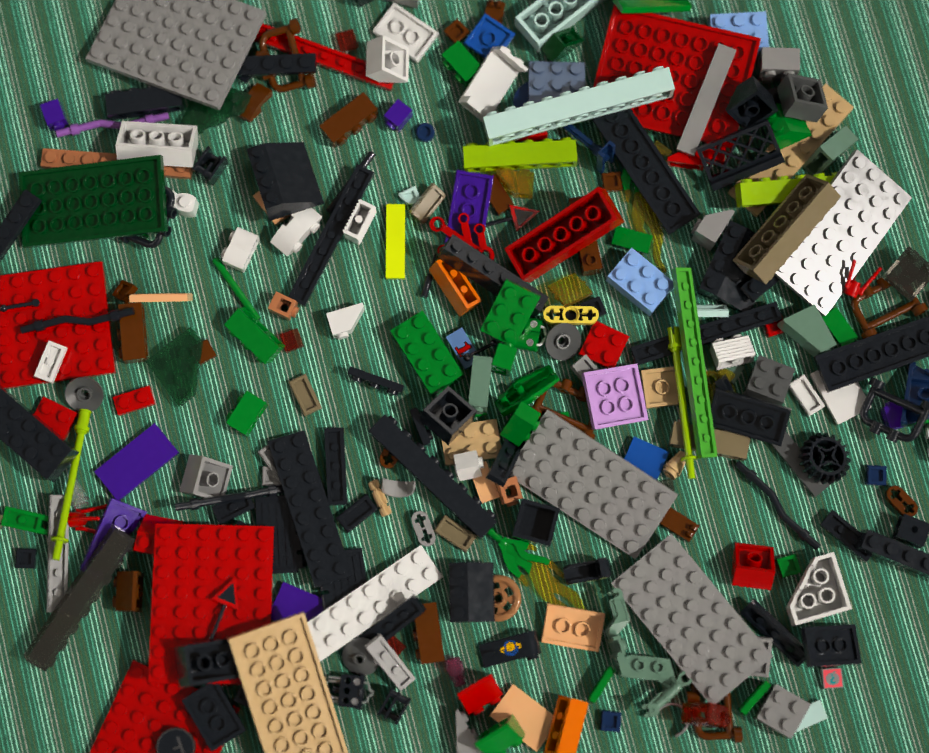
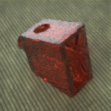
M710 702L683 703L681 723L705 728H726L731 721V717L728 714V707ZM699 712H703L705 714V718L699 717Z

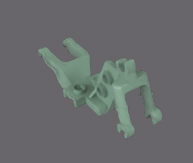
M615 588L607 592V595H613L614 597L608 601L612 619L605 629L606 642L609 643L612 652L611 658L614 659L619 677L658 681L663 685L664 689L659 694L657 693L654 699L648 704L641 706V709H648V712L643 714V717H655L659 714V710L667 702L669 703L684 686L692 683V679L687 680L685 683L682 682L681 677L686 673L685 671L680 672L677 678H675L670 659L639 655L624 656L626 655L625 650H627L625 640L621 639L618 634L630 622V617L622 590Z

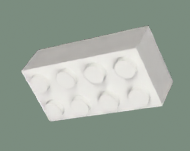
M122 121L115 144L117 160L162 155L164 166L193 168L198 148L197 126Z

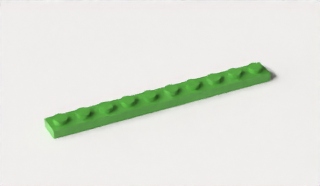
M675 267L671 269L697 459L715 458L718 455L691 268Z

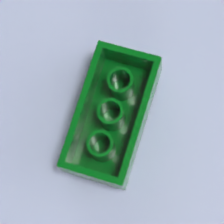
M423 310L390 330L391 336L431 398L464 378L463 372Z

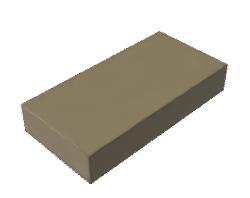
M431 183L408 212L421 224H425L447 195L437 185Z
M306 374L289 381L305 417L322 409Z
M446 515L443 516L434 532L465 553L477 537Z

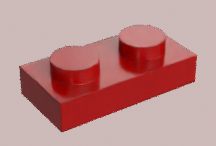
M150 385L113 397L118 416L156 405Z

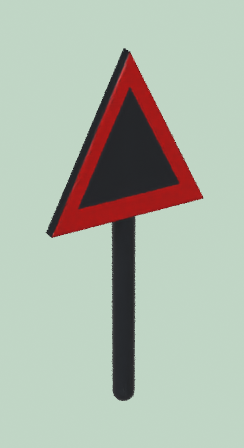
M509 205L511 217L486 223V227L513 220L517 232L540 211Z
M236 577L211 599L223 605L210 635V640L214 639L226 606L239 610Z

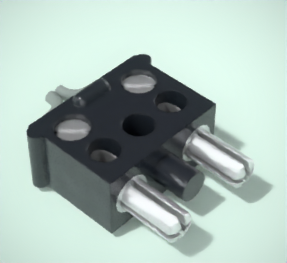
M341 674V677L330 675L328 677L341 679L340 681L328 679V682L340 683V686H333L332 693H339V696H331L332 699H338L332 700L333 703H338V706L362 710L364 704L369 701V698L374 696V691L371 690L370 684L366 681L367 677L364 674L360 676ZM348 678L351 679L350 684L347 683ZM366 685H367V686H368V691L370 692V694L367 696L366 700L364 701L365 687H366ZM347 688L350 689L349 694L346 693ZM345 698L349 699L348 704L345 703Z

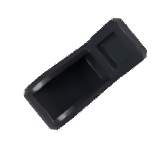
M598 558L593 561L575 563L563 567L565 583L567 585L601 580L611 576L609 560L607 558Z

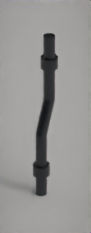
M133 307L123 310L115 309L111 310L110 313L92 318L63 315L48 320H36L32 324L21 326L20 330L22 334L32 331L39 332L47 327L63 323L92 326L111 320L113 322L119 321L123 317L134 315L135 310Z
M740 460L734 465L745 475L744 478L750 483L753 482L769 497L779 518L798 534L797 537L801 541H806L814 550L821 546L809 535L810 532L806 528H801L786 514L776 493L757 476L758 474L753 469L747 468Z
M267 485L266 488L204 499H189L187 502L175 503L174 509L175 511L198 510L199 507L267 495L268 497L277 496L278 493H283L281 485Z

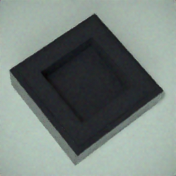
M16 548L15 568L36 569L37 549Z

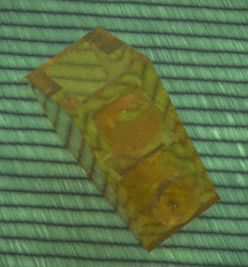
M510 168L496 170L497 179L513 198L532 199L534 172H530L528 169L512 171Z

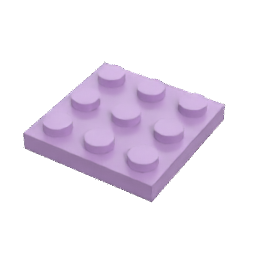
M637 364L581 374L592 430L649 420Z

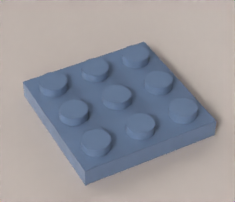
M529 61L528 102H541L542 98L548 96L556 98L563 92L571 91V93L578 92L579 88L585 87V62Z

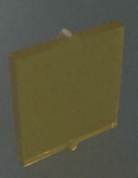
M575 273L547 286V289L554 295V299L558 300L565 308L593 295L585 281H582Z

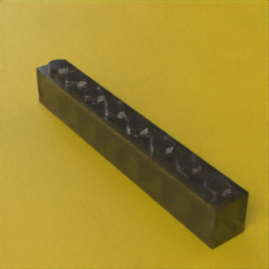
M112 524L23 654L26 661L45 672L48 667L51 668L55 664L59 651L65 649L70 635H74L78 630V623L89 614V607L93 601L96 602L100 598L104 585L107 586L110 583L115 569H119L123 564L125 554L133 549L135 539L132 535Z

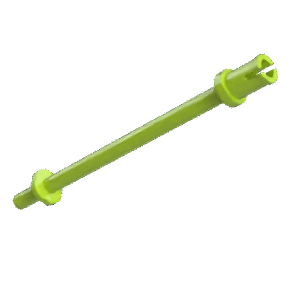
M673 326L674 332L672 327L667 328L669 336L668 350L673 353L685 456L681 458V461H686L688 479H695L694 460L698 459L692 453L680 355L682 344L679 326Z
M79 409L77 425L74 426V430L77 433L74 448L79 451V454L70 465L57 536L51 537V541L55 542L52 560L60 561L63 543L69 542L64 536L84 435L89 433L90 430L88 425L91 411L87 409Z

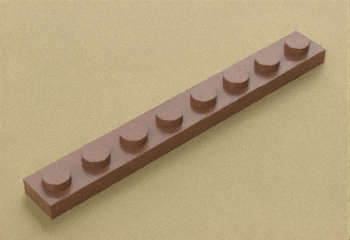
M43 148L41 167L49 169L117 160V155L114 153ZM164 166V177L192 179L193 168Z

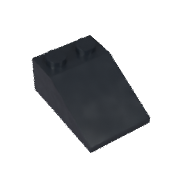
M227 639L174 648L180 688L240 678Z

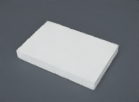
M394 2L372 30V33L377 37L384 35L408 47L409 58L417 64L439 36V32Z
M817 370L810 374L836 425L860 414L866 396L858 382L827 393L819 371Z

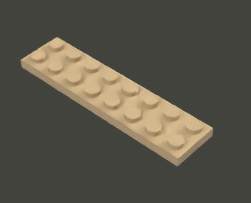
M825 83L823 91L828 109L817 123L805 121L812 136L781 149L784 163L745 179H752V182H758L759 178L770 177V180H777V177L788 176L791 179L854 107ZM771 144L765 152L775 150L774 145ZM734 185L728 194L736 200ZM766 206L744 208L757 217Z

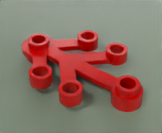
M461 213L458 216L463 236L445 225L442 217L437 216L430 220L429 225L433 231H442L449 237L454 234L479 252H487L489 258L494 260V251L486 244L484 234L486 228L484 224L478 223L474 226V232L478 235L479 246L472 242L469 227L470 216L467 213ZM462 215L467 216L466 222L461 221L460 218ZM437 220L441 222V226L439 228L435 227L434 225L435 221ZM478 225H481L483 227V231L481 233L477 232L476 230ZM440 245V246L438 247V249H437L438 254L440 253V248L443 247L444 245Z

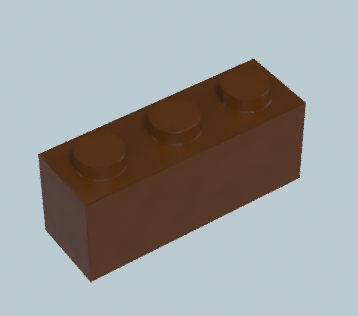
M363 92L319 125L320 131L334 148L338 145L342 146L347 142L349 136L358 134L366 123L370 124L376 120L378 109Z
M142 302L118 304L119 310L131 307L135 310L134 315L123 317L119 320L120 329H117V335L122 345L119 348L120 359H123L126 364L148 362L144 305Z
M425 603L423 605L426 611L412 621H415L416 629L413 630L414 641H418L419 649H415L417 661H421V664L445 661L437 603Z

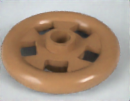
M494 575V583L500 584V588L494 589V597L496 598L497 595L502 596L500 602H497L495 599V608H498L495 614V622L506 621L518 611L521 604V592L516 582L504 575ZM508 587H510V589L513 592V595L509 597L506 591H504ZM507 602L511 603V608L505 611L503 607Z

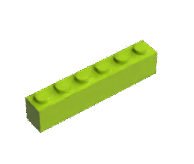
M565 137L553 141V139L548 138L542 139L540 142L524 140L523 143L508 141L504 142V144L490 147L488 142L485 145L469 143L463 146L464 171L491 172L576 167V139L571 140V138Z
M838 172L831 173L832 176H825V173L813 174V176L830 183ZM797 175L795 179H789L788 176L777 177V180H770V177L759 178L758 182H752V179L740 180L741 183L735 185L737 208L780 205L805 175Z

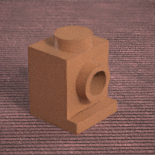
M276 291L268 310L290 321L291 317L295 318L297 316L299 307H297L298 303L296 300ZM286 305L289 307V309L287 311H283L282 307Z
M516 476L508 478L504 487L495 483L501 504L507 503V507L518 504V500L523 498ZM506 489H509L511 491V494L509 496H507L505 493Z

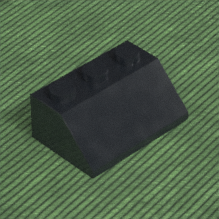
M449 563L450 622H495L494 563Z

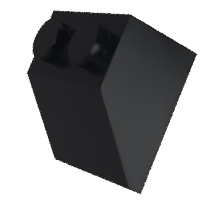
M751 76L736 87L726 107V112L743 128L765 120L778 111L773 95L754 76Z

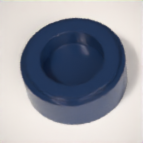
M429 123L420 124L416 129L417 139L423 143L432 141L435 136L434 127Z

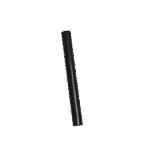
M369 151L360 165L367 168L376 154ZM348 181L327 207L326 211L329 214H332Z

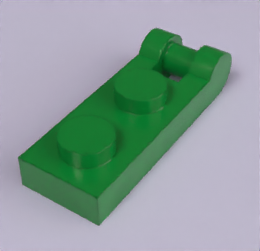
M5 506L1 525L48 536V526L47 529H44L42 525L43 521L48 522L49 515Z

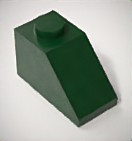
M571 27L554 33L542 46L541 50L549 60L555 62L568 55L582 44L584 40Z

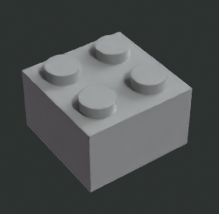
M762 47L756 59V79L764 84L772 82L781 83L787 73L798 75L800 71V48Z
M772 684L754 719L787 739H792L811 704L778 684Z

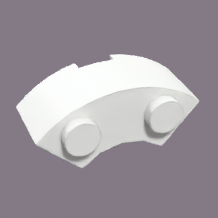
M313 208L291 215L289 222L279 228L270 242L286 256L293 252L297 253L303 246L301 243L309 234L315 233L319 229V222L322 216Z

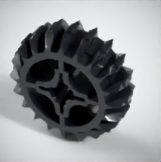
M828 433L812 435L803 442L804 446L799 450L802 453L798 458L803 460L799 465L805 467L803 472L809 473L808 478L814 477V483L821 481V484L838 482L841 480V477L846 475V471L850 468L848 464L851 462V459L847 458L850 452L845 451L847 445L842 446L840 444L842 439L835 440V435L830 437ZM821 468H825V469H827V470H831L832 472L824 471V470H822Z

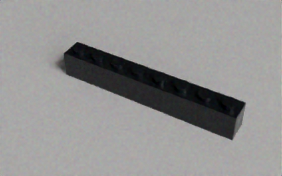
M384 414L369 430V434L479 539H482L497 523L495 520L496 515L489 509L487 511L481 507L482 502L476 496L471 497L467 493L468 489L461 482L457 484L453 480L454 475L448 469L443 470L439 467L440 462L433 455L429 457L425 453L426 448L419 442L415 444L411 440L412 435L406 429L401 430L397 426L398 422L391 415L387 417Z

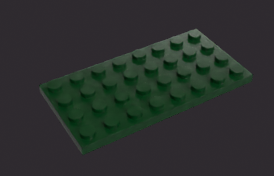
M162 155L18 172L20 196L26 189L42 200L22 230L24 248L168 232Z

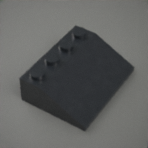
M304 142L263 143L246 149L270 221L324 204Z
M729 221L697 290L698 294L726 305L740 313L753 308L755 301L752 303L740 289L752 277L746 275L733 261L736 255L754 236L755 233L733 221Z

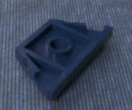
M916 362L909 366L904 400L920 406L922 399L929 402V369L926 368L924 370L916 366ZM903 408L901 426L916 423L919 415Z

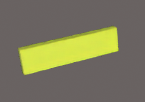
M386 204V279H405V204Z

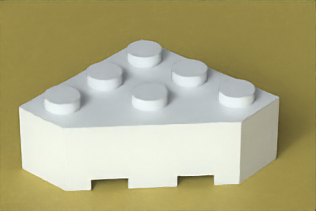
M834 552L810 560L786 606L791 626L852 609Z

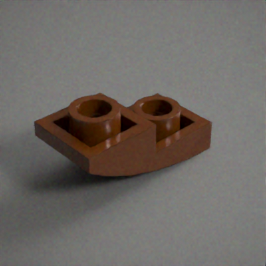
M257 82L244 97L235 115L249 123L252 122L262 112L261 106L273 96L272 90Z

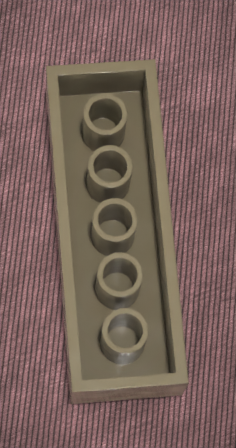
M806 174L733 259L734 263L746 275L767 284L781 266L786 263L793 252L798 249L804 239L811 234L816 225L823 220L828 211L835 206L841 196L829 182Z

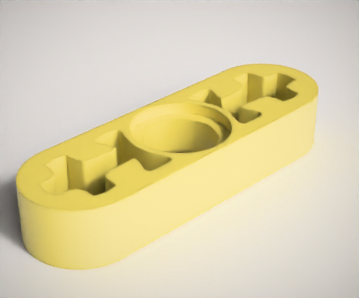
M548 306L543 312L544 321L555 325L559 323L593 325L599 317L598 310L592 306ZM551 310L554 314H560V310H563V320H559L560 316H554V319L551 320L546 314H549ZM572 310L576 313V318L568 320L565 317V313ZM579 310L582 311L581 315H586L588 311H592L595 317H592V320H588V317L582 316V321H579Z

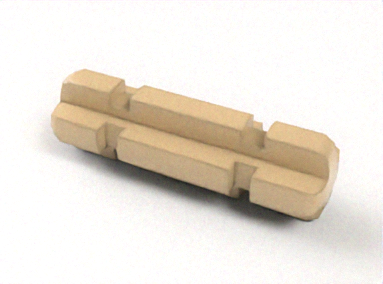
M379 480L370 481L368 485L370 490H373L372 495L377 507H380L379 512L381 516L390 515L392 510L390 506H387L388 501L382 489H380L381 484Z

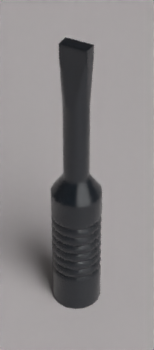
M434 254L431 266L435 263L437 254ZM430 271L424 280L420 294L422 298H427L433 279Z

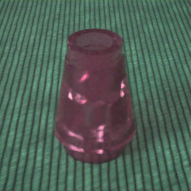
M459 656L446 660L444 668L454 686L460 687L465 685L463 660H460Z

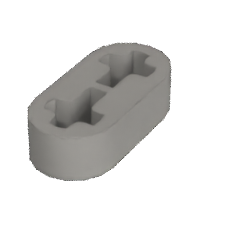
M417 511L411 518L414 530L420 544L424 547H430L436 540L434 530L428 515L423 511ZM417 515L426 518L423 521L424 528H421L419 523H415ZM426 530L428 535L433 536L430 539V543L421 540L424 537L422 531Z

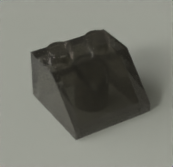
M908 246L884 273L882 278L911 302L929 282V262L921 257L916 250Z

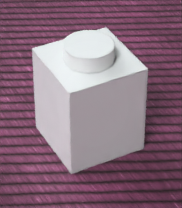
M476 450L454 455L459 481L482 477L481 469L484 468L483 458L478 457Z

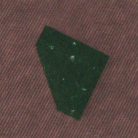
M230 88L220 111L190 100L180 125L197 126L199 135L203 133V130L212 126L216 127L226 122L230 117L243 114L251 99V95Z
M191 326L145 361L179 407L196 395L203 341Z

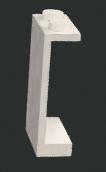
M505 46L492 47L458 103L482 122L483 117L487 113L496 110L519 72H527L528 70L523 65L524 62L510 54L511 51Z

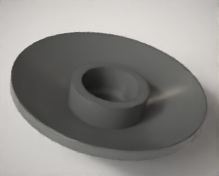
M569 323L556 324L549 330L545 338V347L548 354L552 358L561 361L572 358L578 352L581 345L580 332L574 325ZM562 337V342L558 343L559 339Z
M78 377L71 380L66 386L65 399L77 411L79 409L94 411L103 402V389L92 378Z
M354 638L343 649V663L350 672L356 675H369L379 667V664L364 647L371 641L370 639ZM357 656H361L363 661H358Z

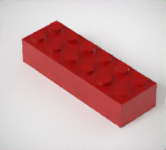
M597 187L504 249L520 278L525 282L531 283L624 223V220L606 189Z

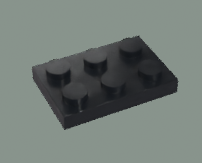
M855 624L801 628L807 668L858 665L862 663Z
M207 684L182 699L183 704L211 752L247 731L220 684Z

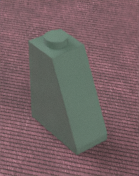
M847 126L843 127L819 146L802 167L812 176L813 174L823 173L858 141L857 136Z
M815 304L783 319L777 324L779 329L813 357L831 351V348L837 345Z
M473 355L468 403L477 410L476 414L487 413L493 357Z

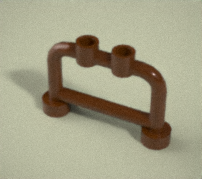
M291 19L288 25L264 32L259 38L260 51L256 52V56L270 55L266 47V40L286 33L291 54H299L294 34L301 33L298 19ZM313 73L297 74L298 81L285 85H279L276 82V75L262 76L264 81H269L272 89L280 93L305 86L308 89L317 87Z
M886 276L876 280L877 285L873 287L869 285L862 296L858 294L857 298H853L851 301L852 312L864 332L861 334L863 339L878 334L875 327L910 310L915 317L928 310L925 303H920L910 283L905 278L899 276L889 279ZM894 284H900L911 302L867 323L859 309V302L880 291L886 290Z
M563 378L561 382L558 381L552 386L561 393L570 394L579 401L587 402L584 386H580L579 390L573 388V382L569 379ZM547 391L535 400L532 408L541 413L538 421L541 419L542 414H545L546 410L549 409L595 439L591 420L586 425L543 406L542 403Z
M691 683V691H687V703H692V711H688L690 723H693L696 735L703 740L733 739L734 743H742V728L733 727L731 693H728L723 698L725 723H729L725 725V731L704 732L701 727L699 690Z

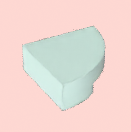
M415 186L398 193L400 199L409 205H414L420 198Z

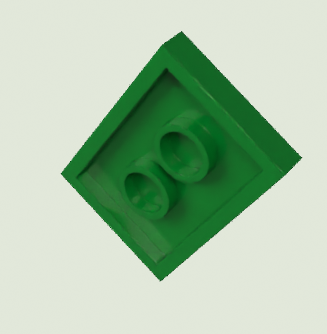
M505 279L480 331L502 342L516 345L540 299V295Z

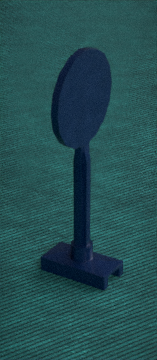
M528 82L521 85L514 95L513 105L516 108L522 107L524 103L528 102ZM572 124L562 127L597 157L596 170L598 172L604 173L607 161L611 164L614 162L616 145L613 142L609 141L604 147H601Z

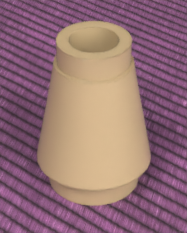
M679 451L663 466L662 472L664 475L672 480L680 477L686 461H681V458L685 456V452Z

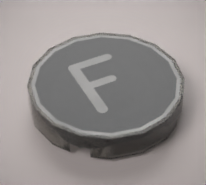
M179 727L169 728L164 731L156 744L157 753H195L197 748L192 733Z

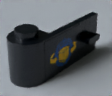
M536 630L478 645L484 668L527 657V661L539 658L538 654L542 653Z

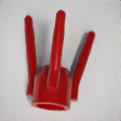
M854 259L844 285L843 293L853 298H857L858 294L862 296L865 289L880 273L882 267H879L860 288L861 283L855 281L856 275L852 279L856 264Z
M107 504L69 512V527H75L76 531H86L95 534L96 529L83 527V525H86L87 521L100 520V517L86 516L83 513L106 509Z

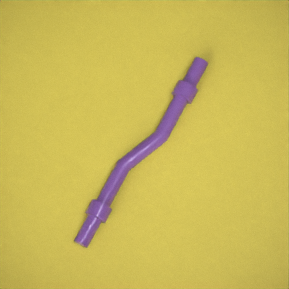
M168 112L156 115L148 114L144 118L132 120V122L155 123L168 120L169 115ZM100 119L79 125L75 123L71 124L70 127L56 130L57 137L70 134L74 136L80 134V132L99 127L120 129L122 122Z

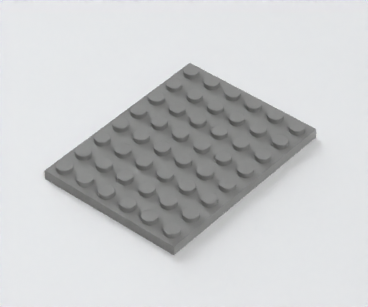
M115 0L85 59L94 65L220 111L267 13L265 10L237 0Z

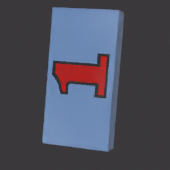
M461 327L446 336V340L466 370L472 366L473 357L469 361H465L463 356L476 350Z

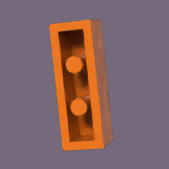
M441 259L437 260L430 267V273L459 317L473 310L482 301L467 277Z
M562 695L558 696L544 753L577 752L589 703Z

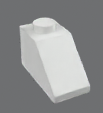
M363 302L326 313L333 338L340 340L349 337L348 334L353 332L365 310Z

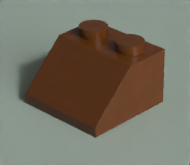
M139 571L117 572L113 582L114 588H116V596H113L112 606L115 607V611L142 613L144 573Z

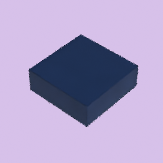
M867 465L866 485L886 486L887 466Z
M602 710L600 730L620 733L622 713Z

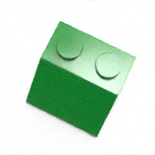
M776 103L778 111L768 117L780 150L812 136L805 120L785 117L781 104Z
M512 714L482 732L474 744L483 753H506L507 748L511 746L515 748L523 743L522 739L525 736V732Z

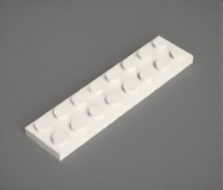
M422 545L307 622L319 661H322L379 622L413 594L415 596L443 578Z

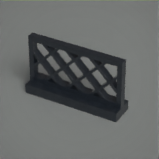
M768 118L696 148L713 191L785 162ZM766 125L768 131L765 137L757 135L758 128ZM743 134L751 136L747 145L738 142ZM754 137L763 140L759 149L750 146ZM726 141L733 143L729 152L720 149L722 143ZM766 142L775 146V150L770 152L763 151ZM736 145L745 148L742 156L733 154ZM711 149L715 152L712 159L703 156L702 151ZM748 149L757 152L755 158L751 160L745 158ZM718 152L727 155L723 164L714 161ZM730 157L739 159L736 166L731 167L727 165ZM713 164L722 167L720 172L715 175L710 173Z

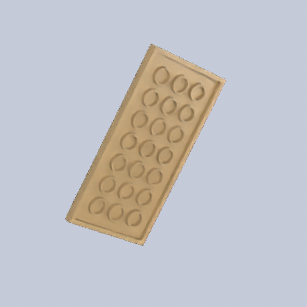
M304 612L227 638L264 753H348Z

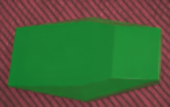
M547 365L517 379L503 394L498 396L494 403L502 416H507L515 411L521 401L529 405L560 381L551 366Z

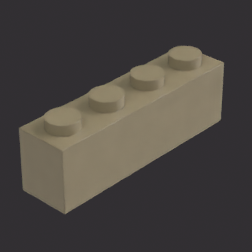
M678 419V422L674 421L672 424L668 446L684 449L681 419ZM689 424L692 451L696 452L693 425ZM719 428L714 429L718 456L740 461L747 459L750 437L727 432Z

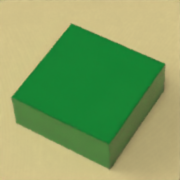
M796 554L776 559L781 578L801 573Z

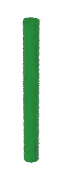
M218 257L213 259L212 263L242 305L260 320L261 317Z

